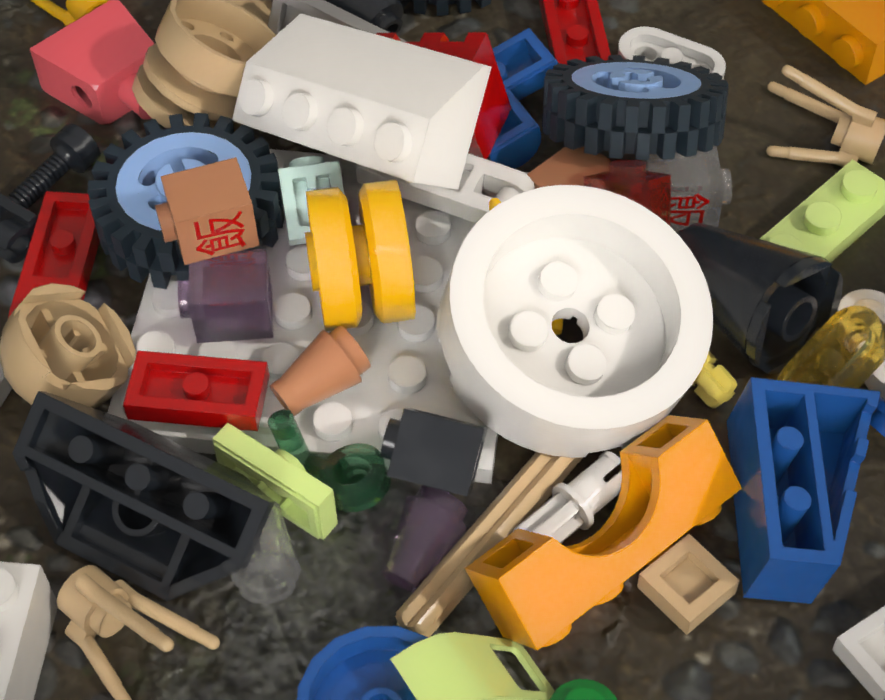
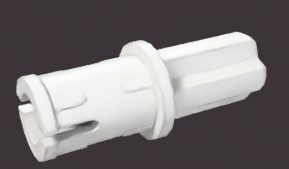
M604 451L594 463L570 483H558L552 489L553 497L515 527L513 531L519 528L553 537L562 543L578 528L588 530L594 524V515L620 493L622 470L607 482L603 479L606 474L621 463L620 457L613 452Z

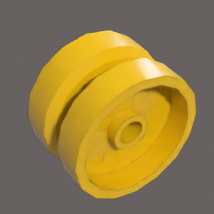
M397 180L363 183L358 193L359 225H351L347 198L338 187L306 191L310 232H305L312 289L313 292L319 291L325 331H332L339 325L345 329L358 327L362 319L360 286L369 285L374 314L383 324L415 319L416 306L411 253L405 213Z

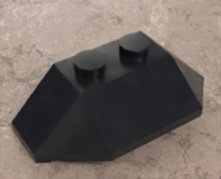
M45 391L37 392L12 452L20 471H25L33 499L55 544L166 601L175 600L247 568L275 503L243 474L130 420Z

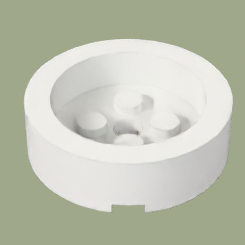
M554 185L528 190L510 197L488 211L473 226L458 251L441 297L437 320L438 343L441 342L444 357L451 372L449 379L457 394L474 415L490 429L521 447L547 455L569 458L586 457L588 453L610 450L620 446L623 449L668 416L700 373L709 352L713 331V309L708 285L699 263L682 238L665 221L641 204L607 190L580 185ZM576 317L578 319L576 323L583 332V340L577 343L562 341L552 330L551 322L556 319Z

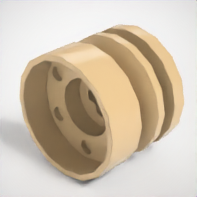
M171 0L157 29L156 44L148 48L144 62L139 67L134 78L132 90L137 103L152 119H156L159 124L167 129L171 128L169 115L181 113L184 126H193L195 113H207L210 127L214 128L220 116L232 119L246 62L275 37L276 34L261 19L228 0ZM233 121L234 131L242 124Z

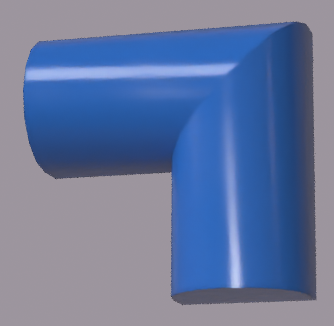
M530 28L492 48L511 110L488 156V160L514 169L521 167L529 161L537 152L541 143L539 125L519 101L543 88L546 71L553 69L554 65L559 64Z

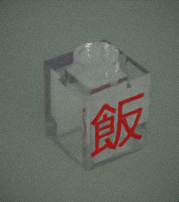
M713 145V150L706 153L697 150V155L685 157L675 152V159L662 160L657 154H650L649 160H643L640 186L647 187L648 210H650V198L655 199V195H659L657 191L651 197L648 193L655 186H659L663 195L668 200L666 204L664 203V221L674 231L685 229L695 223H704L718 227L722 204L731 203L732 178L729 169H721L717 146ZM640 190L642 200H644V191ZM653 202V206L661 207L660 203ZM653 209V213L661 214V210Z

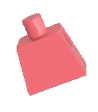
M109 0L29 48L41 89L100 125H109L132 110L144 120L152 119L137 103L132 86L136 73L144 62L148 48L155 43L119 0Z

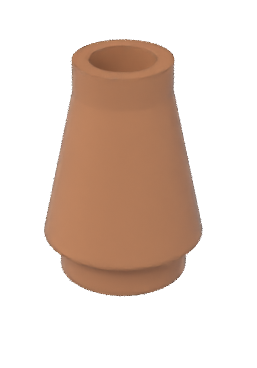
M339 325L330 333L322 330L285 373L269 386L284 409L294 417L302 410L361 383L360 375L368 370L371 364L356 340L344 327Z

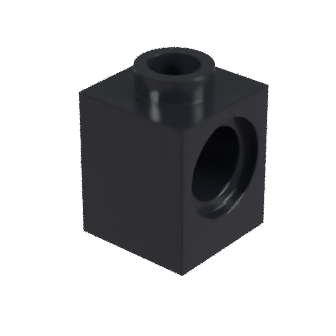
M404 408L401 420L390 418L383 438L380 457L391 460L387 476L468 496L473 489L488 427L414 408Z

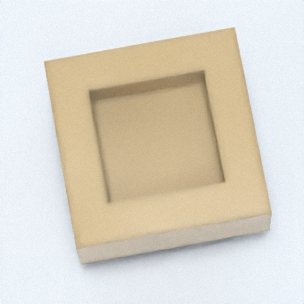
M688 534L639 574L637 588L687 635L736 594L740 580Z

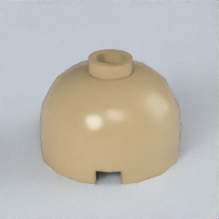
M50 283L33 288L9 316L2 330L0 363L4 377L14 391L31 405L37 392L45 391L92 408L99 407L110 399L129 377L128 369L135 362L136 350L130 332L116 312L105 303L97 310L90 303L81 300L80 298L86 291L75 286Z

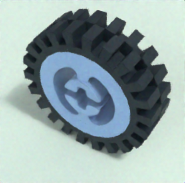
M608 55V60H603L598 56L586 57V62L578 59L568 60L567 65L559 63L554 65L553 69L546 71L542 117L543 132L545 135H550L552 141L556 143L564 142V147L572 150L584 147V153L597 155L602 151H609V158L622 159L624 153L635 154L636 160H649L650 154H657L662 160L675 159V152L685 157L696 156L697 150L706 153L713 150V145L719 146L722 143L729 88L727 80H722L720 74L710 73L708 68L702 66L691 68L692 63L683 61L669 64L670 59L658 57L655 61H645V56L633 55V60H623L621 55Z
M182 113L169 115L171 128L164 130L160 129L156 119L143 123L146 137L140 138L132 129L122 134L121 138L124 149L111 143L103 151L106 163L96 161L92 169L94 180L88 181L87 191L90 198L88 201L105 255L110 254L112 264L120 272L128 267L130 278L140 283L150 273L153 287L167 289L171 275H176L180 290H194L193 275L205 274L207 287L214 286L211 272L218 271L206 265L213 258L184 265L177 240L164 242L155 205L166 203L160 176L236 157L252 201L260 246L222 255V257L248 256L250 252L254 253L252 263L257 265L265 258L263 245L273 248L278 240L277 228L282 229L284 224L278 161L274 153L270 154L269 144L262 136L255 140L253 129L243 124L234 131L233 120L224 116H220L214 128H211L207 113H195L193 126H184ZM243 258L238 259L240 268H233L227 270L233 271L245 269L244 265L241 264L243 262ZM227 259L224 260L225 267L229 266ZM231 259L232 266H236L235 259ZM215 262L212 263V265L216 266L217 268H222L221 265H216ZM216 275L219 285L221 284L219 275Z

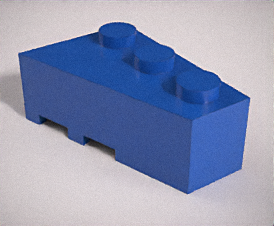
M754 377L749 379L727 419L731 467L742 487L741 490L734 494L743 598L811 604L840 567L857 492L854 491L860 465L866 457L869 444L867 434L881 391Z

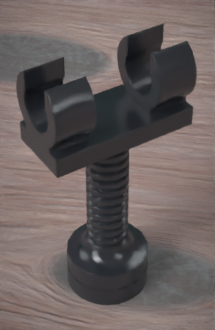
M67 123L51 138L50 145L53 154L41 166H38L25 181H22L8 196L0 193V257L14 264L22 261L26 257L38 218L28 208L40 196L46 193L56 181L63 177L68 170L84 173L101 156L100 149L94 139L76 124Z

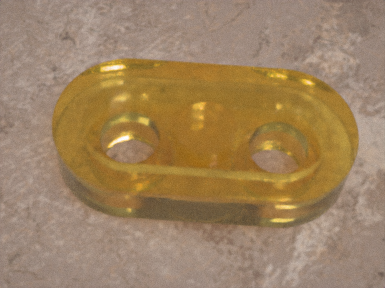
M850 306L841 309L830 317L780 372L777 380L859 389L885 361V322L873 310L864 306ZM866 340L863 346L857 352H855L857 346L861 342Z

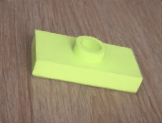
M228 422L212 438L217 462L243 474L275 502L272 510L317 539L324 540L338 524L333 489L308 474L304 466L292 454L281 449L274 452Z

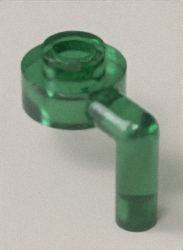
M285 409L278 410L269 417L268 426L279 449L292 454L300 461L308 474L333 489L336 509L344 512H359L369 509L379 503L389 491L391 477L387 476L388 468L384 458L380 457L381 452L374 446L355 443L343 446L329 456L312 453L309 451L291 411Z

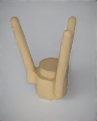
M791 65L783 66L781 72L784 76L839 110L777 82H770L767 86L768 91L837 123L830 143L841 148L837 152L772 145L766 149L767 155L770 157L788 158L790 160L836 164L844 167L852 159L856 162L860 160L872 165L885 135V119L877 117L878 112L857 105Z
M87 565L78 569L64 582L58 592L57 608L71 619L65 629V634L82 649L114 700L132 699L95 641L96 635L99 634L103 638H108L126 625L163 652H169L174 647V642L171 638L132 610V608L209 649H217L220 645V640L217 636L139 594L124 580L120 579L114 582L96 565Z

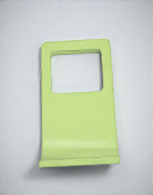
M460 632L441 633L414 643L390 659L417 700H550L555 692L523 645L511 639ZM493 650L512 652L540 691L520 689Z

